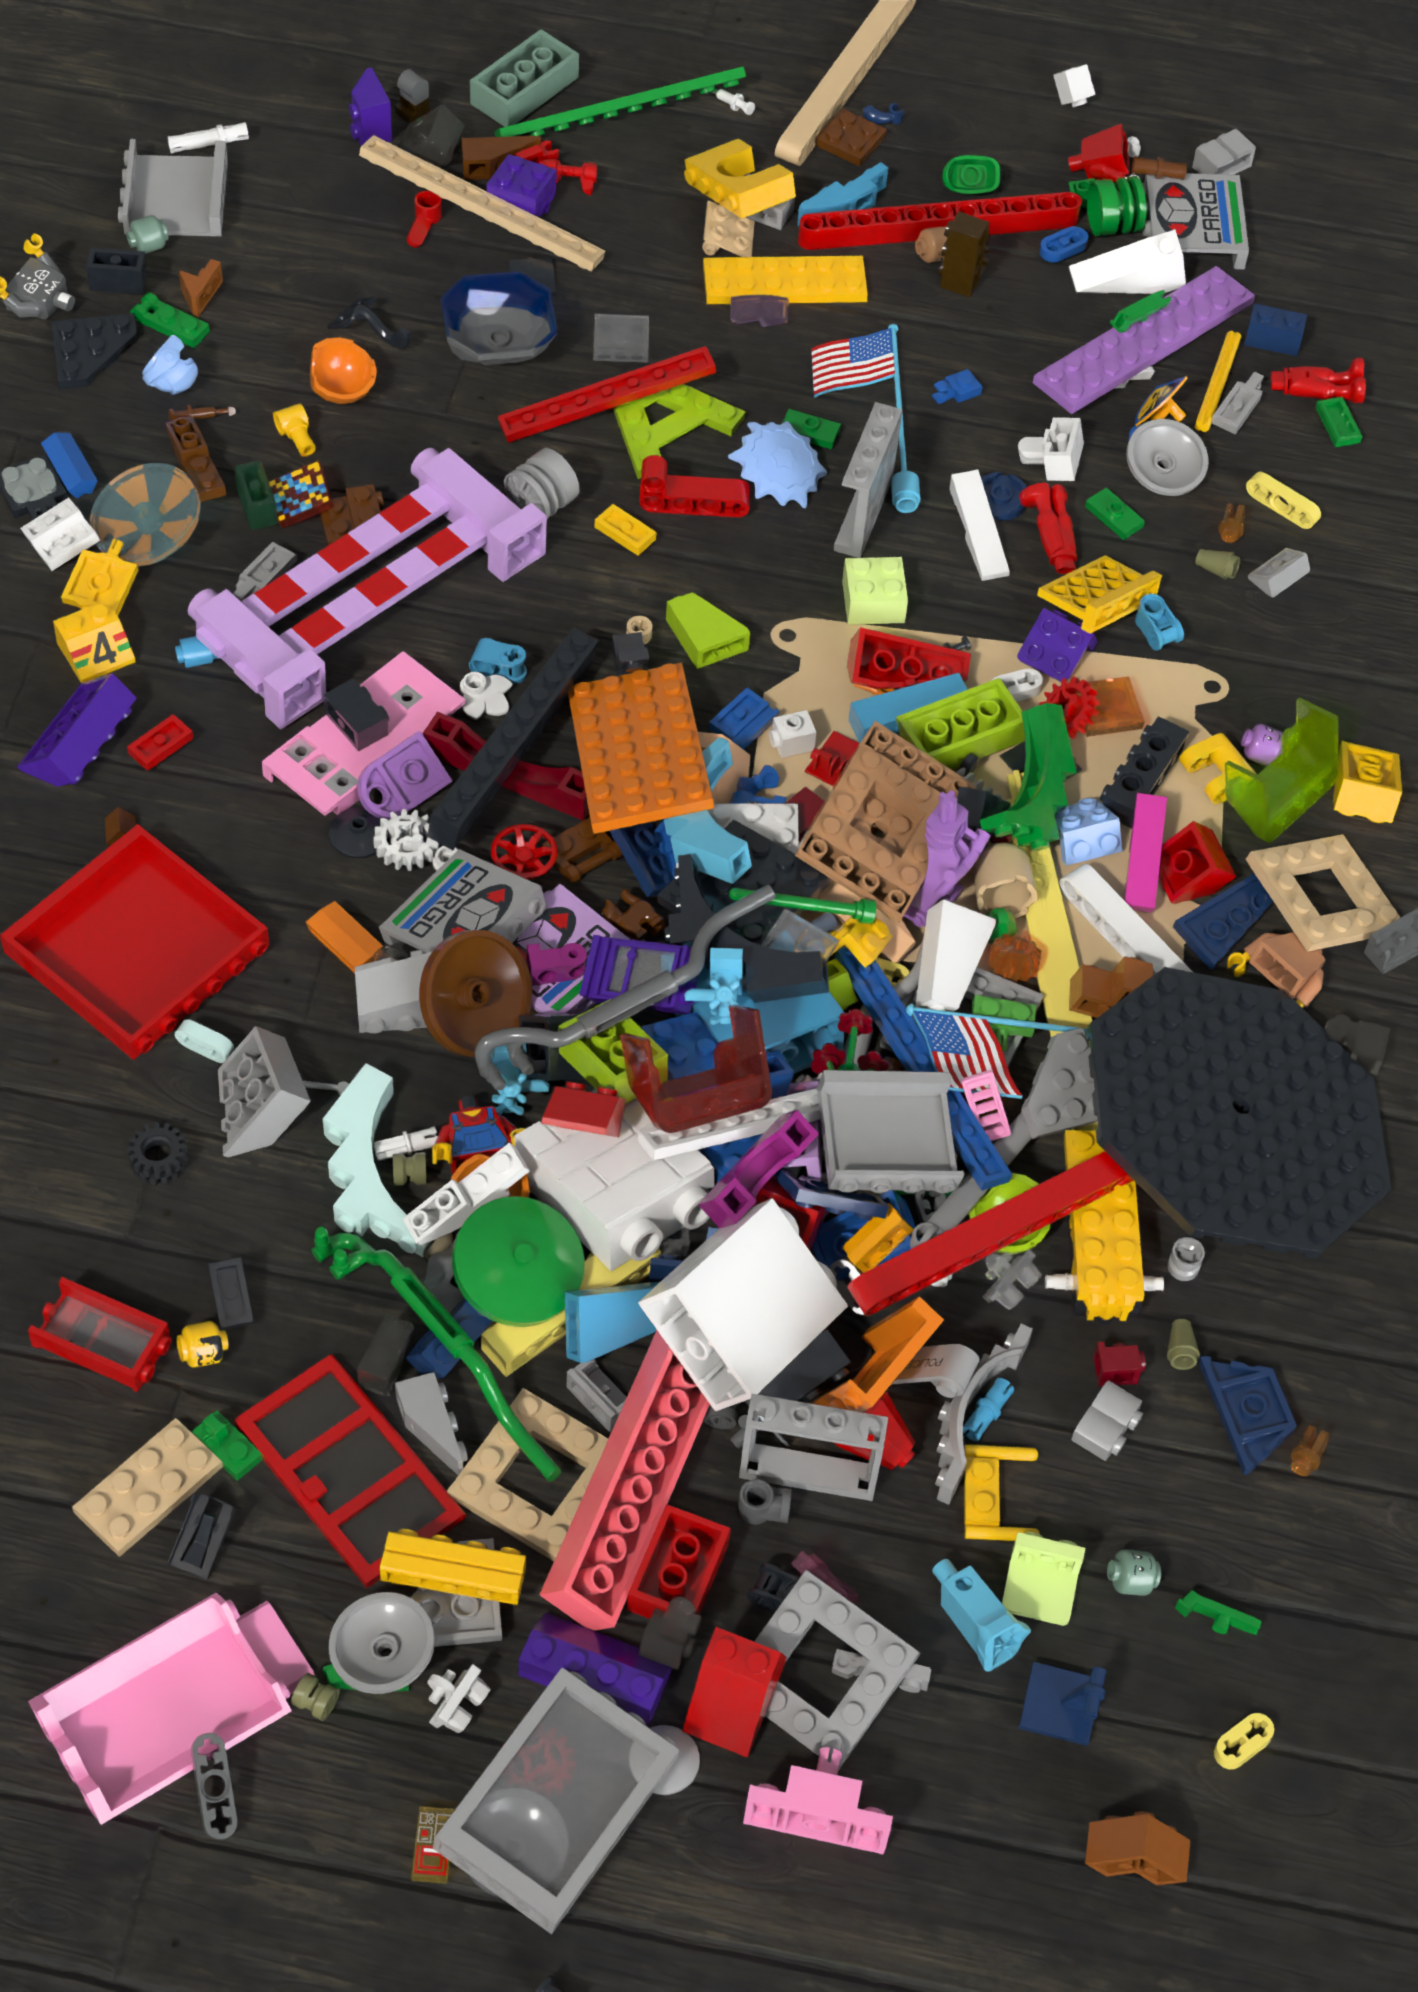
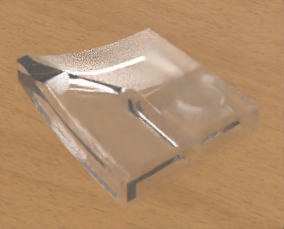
M785 908L765 938L762 946L790 952L820 951L827 962L837 947L839 940Z

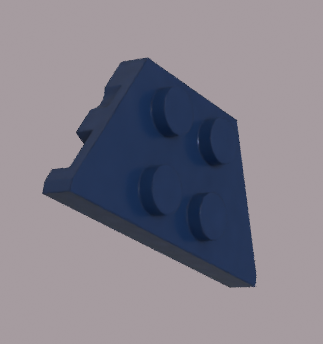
M1202 1356L1198 1364L1243 1475L1249 1474L1295 1432L1297 1425L1273 1368L1263 1366L1251 1367L1236 1361H1231L1230 1364L1211 1361L1209 1356Z

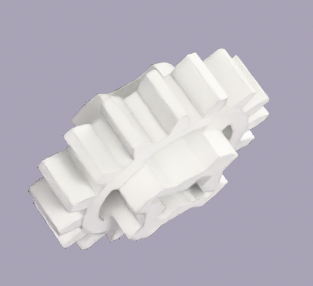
M402 809L400 816L390 812V820L381 818V827H375L374 848H377V857H384L385 865L394 862L396 870H399L402 865H406L407 870L411 871L413 864L423 868L424 859L432 862L433 853L439 849V843L427 837L430 824L429 816L426 814L420 818L418 817L417 810H414L412 815H407V811ZM423 835L427 839L426 843L423 841ZM388 837L390 838L391 845L387 842Z

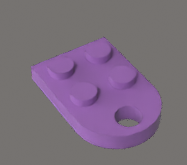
M418 731L363 769L358 778L357 793L362 806L370 814L378 818L390 819V812L400 816L402 809H405L407 812L451 783L452 779L421 731ZM372 788H376L382 793L383 799L379 805L374 804L370 800L369 793Z

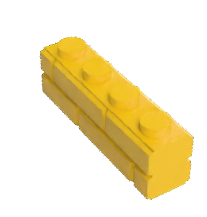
M400 1529L398 1533L388 1532L380 1565L381 1581L518 1605L526 1571V1555H520L521 1553L518 1550L510 1547H504L498 1551L486 1549L484 1544L476 1541H469L464 1545L453 1543L446 1536L434 1535L430 1539L419 1537L412 1530Z

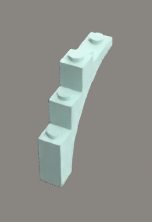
M365 1063L323 1118L324 1135L331 1143L340 1146L328 1161L329 1178L336 1186L345 1189L333 1205L334 1221L343 1231L348 1233L354 1232L361 1237L368 1228H371L377 1236L381 1238L388 1237L397 1242L404 1251L408 1253L415 1252L424 1257V1253L431 1246V1241L422 1245L416 1244L403 1221L406 1214L392 1200L383 1186L373 1159L374 1135L381 1114L393 1096V1078Z

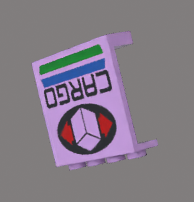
M559 884L552 891L548 890L543 894L548 908L512 944L518 949L526 962L528 944L539 943L540 949L546 950L562 948L569 943H577L582 945L587 952V964L593 935L630 939ZM618 951L609 991L625 977L629 960L627 958L628 951ZM636 952L637 958L634 960L632 971L640 965L639 952ZM584 975L575 980L532 986L531 1007L539 1014L584 1013L596 1003L579 995Z

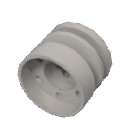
M549 448L536 452L527 459L526 463L519 465L515 470L508 473L504 479V489L509 500L520 509L532 503L547 516V519L549 516L554 515L559 508L565 507L577 498L580 492L578 479L570 464L559 453Z

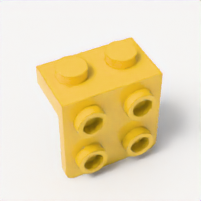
M851 916L842 924L843 927L840 930H833L822 940V944L814 951H820L826 960L845 945L866 968L877 958L893 938V935L889 932L887 925L878 920L876 916L872 924L859 923V921L857 922Z

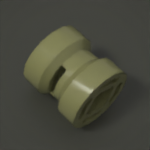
M425 1152L415 1153L409 1157H406L403 1153L393 1154L394 1186H404L407 1181L414 1182L416 1185H427Z
M307 1673L298 1683L291 1699V1705L299 1709L306 1708L312 1712L313 1717L324 1721L333 1710L338 1700L340 1689L331 1684L323 1685L319 1683L318 1677Z

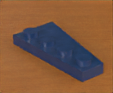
M1254 873L1175 920L1173 928L1212 971L1273 905L1274 901Z

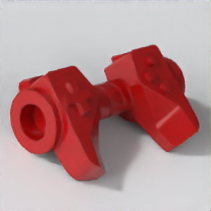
M552 158L539 161V164L557 169L556 183L562 176L579 177L583 192L589 196L593 194L594 183L597 181L598 164L588 162L583 163L582 167L561 165L559 160Z

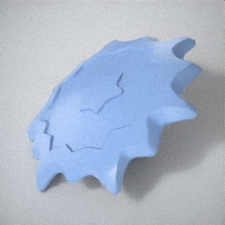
M788 421L783 422L781 425L769 422L766 425L748 422L747 426L751 430V434L742 437L743 446L729 454L728 458L742 465V478L754 482L756 499L769 494L781 506H785L790 500H795L802 508H806L807 493L816 492L818 479L827 475V470L817 460L818 453L810 446V438L798 434Z

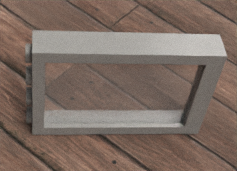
M564 1668L560 1669L435 1836L433 1844L435 1851L550 1934L555 1931L674 1764L679 1753V1749L675 1747V1743L668 1736L662 1733L656 1734L646 1727V1723L641 1717L632 1712L626 1713L616 1706V1701L610 1695L604 1692H596L587 1685V1681L580 1674L574 1671L569 1673Z

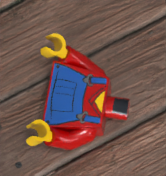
M464 1097L458 1102L460 1111L449 1115V1124L441 1128L432 1147L433 1164H437L439 1160H447L448 1164H451V1174H454L461 1163L476 1154L492 1157L508 1143L515 1146L514 1135L526 1128L518 1129L504 1116L497 1115L495 1108L492 1106L479 1108L475 1097Z

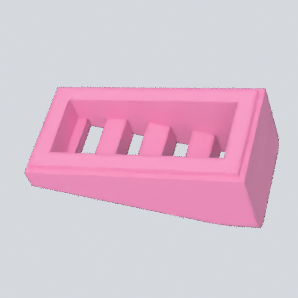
M992 1070L962 1078L961 1082L969 1107L989 1139L993 1141L1011 1135ZM987 1084L990 1085L988 1089L975 1093L971 1092V1089ZM992 1096L994 1098L993 1100L975 1105L976 1101ZM995 1109H997V1111H998V1112H996V1113H992V1114H989V1115H986V1116H983V1117H979V1114H982V1113H985V1112H988V1111H992V1110H995Z

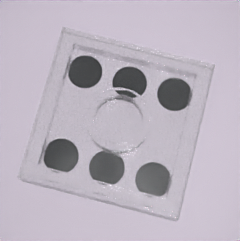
M595 314L594 361L648 362L649 316Z

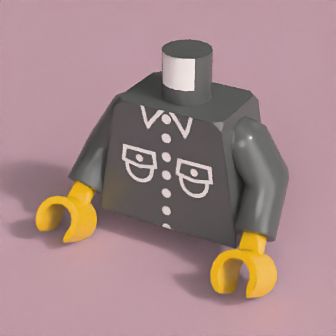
M33 234L31 241L35 246L27 239L24 242V250L28 254H35L37 258L31 257L8 285L5 279L0 277V297L7 310L14 312L18 317H37L46 320L58 308L68 312L71 311L75 304V297L68 294L66 278L46 251L43 252L41 250L43 244L41 236Z

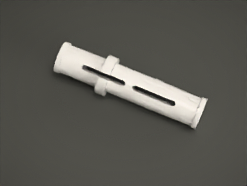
M243 122L223 127L222 124L216 125V128L167 136L172 154L215 145V141H226V143L247 140L249 136L247 135L246 123Z

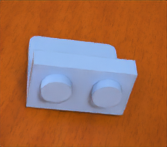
M1084 798L1076 804L1057 810L1058 814L1055 815V820L1060 836L1062 862L1066 866L1122 852L1119 818L1102 805L1100 801L1094 798Z

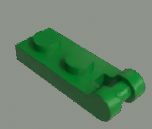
M150 292L144 295L141 299V304H136L130 310V313H134L137 322L169 337L175 335L182 340L183 344L195 348L210 332L208 323L158 300Z

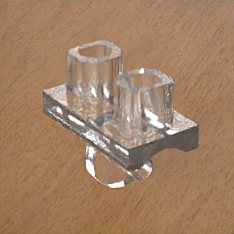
M1029 1249L1009 1264L1008 1262L1012 1259L1010 1253H1003L1001 1256L995 1253L990 1254L985 1260L989 1269L985 1276L991 1281L996 1276L999 1278L982 1297L988 1303L997 1300L1008 1310L1015 1307L1024 1295L1012 1283L1017 1279L1028 1289L1042 1276V1273L1031 1262L1036 1255Z

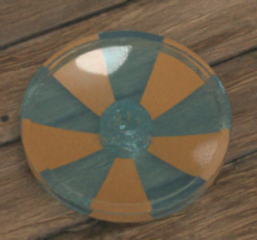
M149 463L126 470L105 486L92 507L89 525L100 539L95 544L102 553H107L112 539L120 540L124 546L118 557L123 561L137 564V566L159 562L176 552L192 535L200 516V496L190 478L182 470L172 465Z

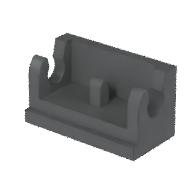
M1418 908L1370 935L1364 954L1382 974L1418 955Z

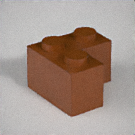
M1126 956L1123 957L1112 971L1103 970L1093 965L1082 964L1070 979L1069 1011L1098 1018L1153 976V964Z
M1139 1811L1135 1812L1134 1816L1128 1817L1107 1816L1105 1820L1089 1823L1085 1864L1106 1877L1137 1873L1157 1886L1187 1882L1190 1840L1178 1833L1175 1827L1165 1825L1157 1820L1154 1814Z

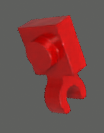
M547 140L542 142L540 147L537 144L515 153V156L539 164L540 160L550 158L558 160L559 150H552V142Z

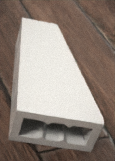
M944 899L927 910L916 999L917 1008L954 1012L959 1008L995 927L996 919Z

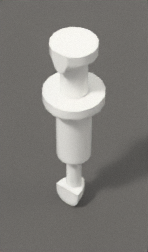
M715 89L712 92L716 94L718 99L730 104L731 109L734 111H738L741 108L745 114L751 115L755 109V104L753 102H745L743 95L740 93L733 95L723 89Z

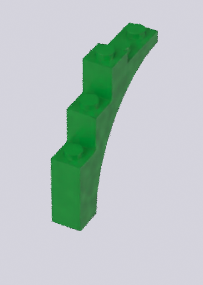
M1044 703L1021 712L1025 732L1026 758L1021 788L1015 801L1006 811L980 820L981 829L985 832L995 833L996 837L1012 834V838H1017L1018 846L1031 847V851L1049 848L1050 842L1060 839L1055 815L1058 814V809L1068 806L1063 783L1067 781L1066 777L1077 773L1062 705Z

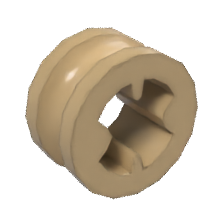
M644 616L632 617L627 622L626 634L642 632L643 644H646L652 638V622Z

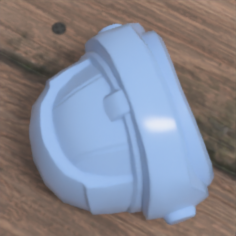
M171 335L147 363L142 374L143 380L148 386L176 395L189 389L195 382L198 375L196 363L192 358L187 360L180 359V352L184 348L182 340L175 335Z

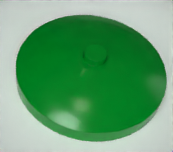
M504 1197L490 1201L480 1206L466 1219L454 1241L452 1269L459 1290L476 1311L488 1319L503 1325L529 1327L555 1318L565 1310V1292L579 1290L583 1280L584 1254L575 1230L558 1211L538 1200L526 1197Z

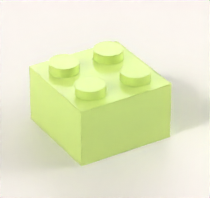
M902 557L845 558L842 583L848 625L905 623L908 597Z

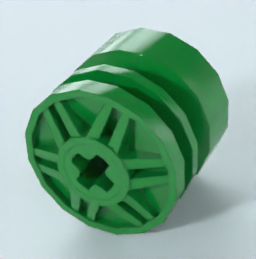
M1130 176L1127 179L1125 177L1117 178L1115 184L1111 179L1090 181L1087 189L1086 205L1089 225L1095 236L1113 235L1118 229L1121 233H1129L1130 230L1131 232L1143 230L1146 221V198L1142 182L1138 176Z

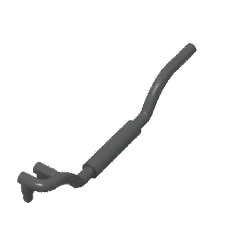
M766 885L724 907L710 917L694 939L687 964L672 972L665 970L577 1017V1022L556 1032L540 1028L512 1027L486 1034L480 1039L475 1048V1061L480 1075L485 1077L496 1090H503L506 1082L491 1058V1051L494 1048L506 1045L512 1065L519 1068L524 1075H531L534 1072V1066L524 1052V1043L558 1048L567 1046L584 1036L589 1039L676 993L678 986L690 981L701 972L704 967L708 946L716 933L730 922L775 899L773 889L770 885Z

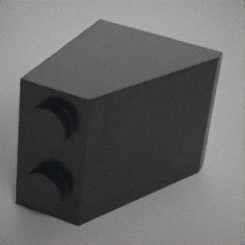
M582 1013L519 1015V1027L540 1028L556 1032L559 1025ZM526 1043V1054L534 1066V1072L531 1075H527L526 1079L546 1081L584 1079L559 1053V1047L552 1048Z

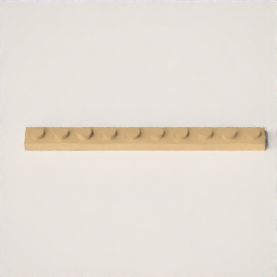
M374 135L360 148L359 156L369 160L371 163L377 164L393 174L401 176L417 186L425 188L439 197L447 199L463 209L471 211L485 220L493 222L509 232L517 234L533 244L577 264L583 269L592 272L604 258L605 250Z

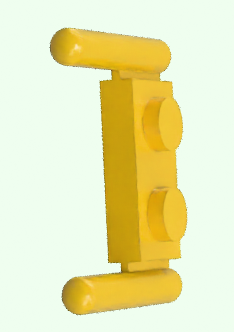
M965 1444L964 1452L967 1461L964 1471L965 1539L1015 1541L1018 1532L1040 1534L1036 1528L999 1527V1460L1035 1461L1038 1458V1451L1035 1448Z

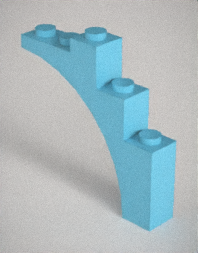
M720 737L702 751L711 792L723 774L733 765L729 741ZM707 810L664 819L666 833L672 836L670 839L675 862L678 863L679 855L690 854L698 866V871L732 884L752 867L747 842L728 833L719 826Z

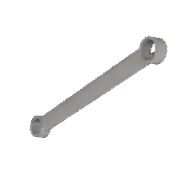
M1022 1112L1009 1126L1011 1135L1000 1138L993 1144L1007 1167L1031 1140V1135ZM969 1172L961 1181L957 1190L948 1196L929 1220L915 1227L910 1239V1248L912 1249L928 1241L931 1237L934 1238L956 1227L988 1189L981 1191ZM923 1235L921 1240L918 1241L917 1237Z

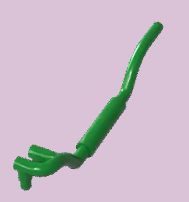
M317 1228L314 1238L315 1247L311 1249L316 1260L322 1262L333 1255V1264L329 1268L336 1280L346 1276L364 1263L381 1266L392 1278V1286L451 1355L456 1359L460 1358L471 1370L494 1414L518 1447L548 1482L558 1478L561 1474V1469L514 1414L487 1363L473 1348L474 1341L409 1267L404 1268L391 1252L383 1249L377 1250L355 1234L338 1233L330 1237L326 1228ZM343 1249H349L353 1253L347 1255Z

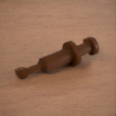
M186 405L183 411L168 409L169 421L179 417L192 416L193 419L214 418L216 414L228 413L229 416H232L236 413L234 407L216 409L213 406L191 408V405Z

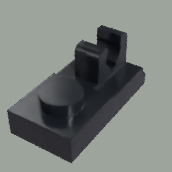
M241 1257L209 1263L220 1329L225 1330L254 1324Z

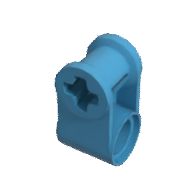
M1156 594L1143 596L1140 600L1135 622L1146 637L1150 647L1157 651L1162 649L1163 645L1170 642L1178 643L1183 641L1184 631L1182 625L1170 611L1164 599Z
M483 638L476 646L469 662V668L472 672H479L485 677L500 675L508 679L512 684L521 683L527 677V668L524 665L526 652L518 645H510L493 639Z

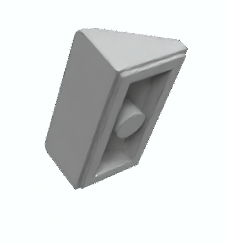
M1285 548L1248 575V579L1267 595L1275 597L1310 572L1307 553Z

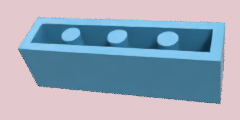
M959 673L851 702L848 721L859 743L874 721L900 736L896 722L897 716L968 689Z

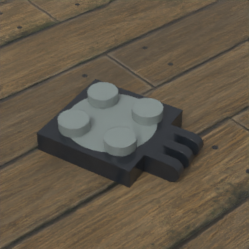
M46 454L0 469V492L14 519L28 514L32 521L38 515H42L68 498L67 492Z

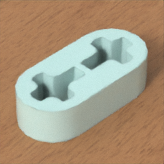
M184 1020L175 1032L176 1039L183 1046L219 1063H224L234 1051V1045L227 1037L192 1020Z

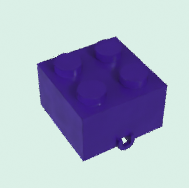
M508 154L487 183V192L540 218L543 213H548L550 202L556 194L557 169Z

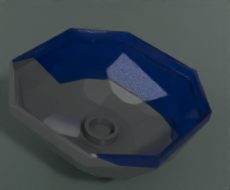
M520 271L466 275L441 297L447 342L452 352L461 360L479 362L483 365H497L534 359L548 347L557 335V324L550 288Z

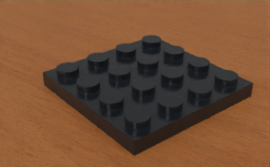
M734 819L724 829L728 833L747 842L752 867L733 884L699 871L701 889L713 914L736 902L729 897V892L733 888L757 891L766 885H770L774 893L817 898L832 882L831 878L796 857L795 853ZM675 878L657 895L660 905L674 913H678L675 899L676 896H680V888L676 885ZM764 904L726 926L750 942L769 947L804 909Z

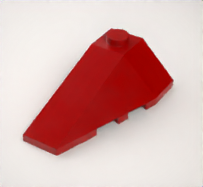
M860 627L850 641L847 669L851 683L874 689L909 687L959 673L963 682H966L968 680L971 653Z

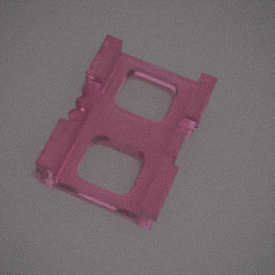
M801 1551L791 1563L801 1574L805 1570L809 1571L854 1604L860 1598L846 1583L841 1584L840 1579L836 1580L837 1576H832V1571H827L829 1567L816 1554L813 1553L809 1556L806 1552Z

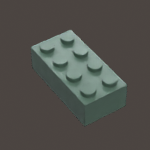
M541 29L470 80V104L504 127L515 125L579 78V53Z

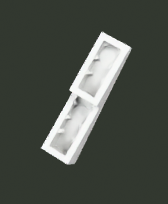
M979 470L951 474L949 490L965 527V540L981 580L985 581L1009 576L1010 571Z

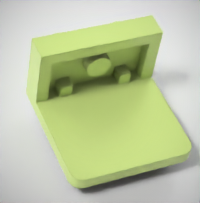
M1018 1532L1012 1550L1002 1600L1003 1606L1011 1614L1062 1626L1067 1625L1071 1616L1078 1574L1084 1559L1085 1548L1077 1546L1076 1543L1068 1540L1054 1541L1045 1539L1038 1533Z

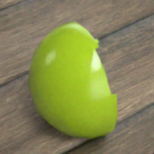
M1012 1173L1010 1182L992 1187L968 1212L969 1217L972 1219L1039 1184L1026 1175ZM1050 1224L996 1252L1013 1255L1031 1250L1043 1240L1050 1229Z

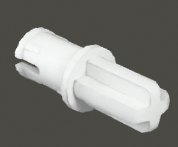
M435 1126L409 1134L404 1131L401 1136L375 1142L374 1151L377 1159L383 1160L393 1157V1154L401 1153L412 1156V1152L433 1147L438 1137L436 1136Z

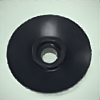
M362 807L351 808L341 812L332 820L329 826L331 845L337 852L350 858H367L377 854V848H374L375 827H381V818L373 816Z

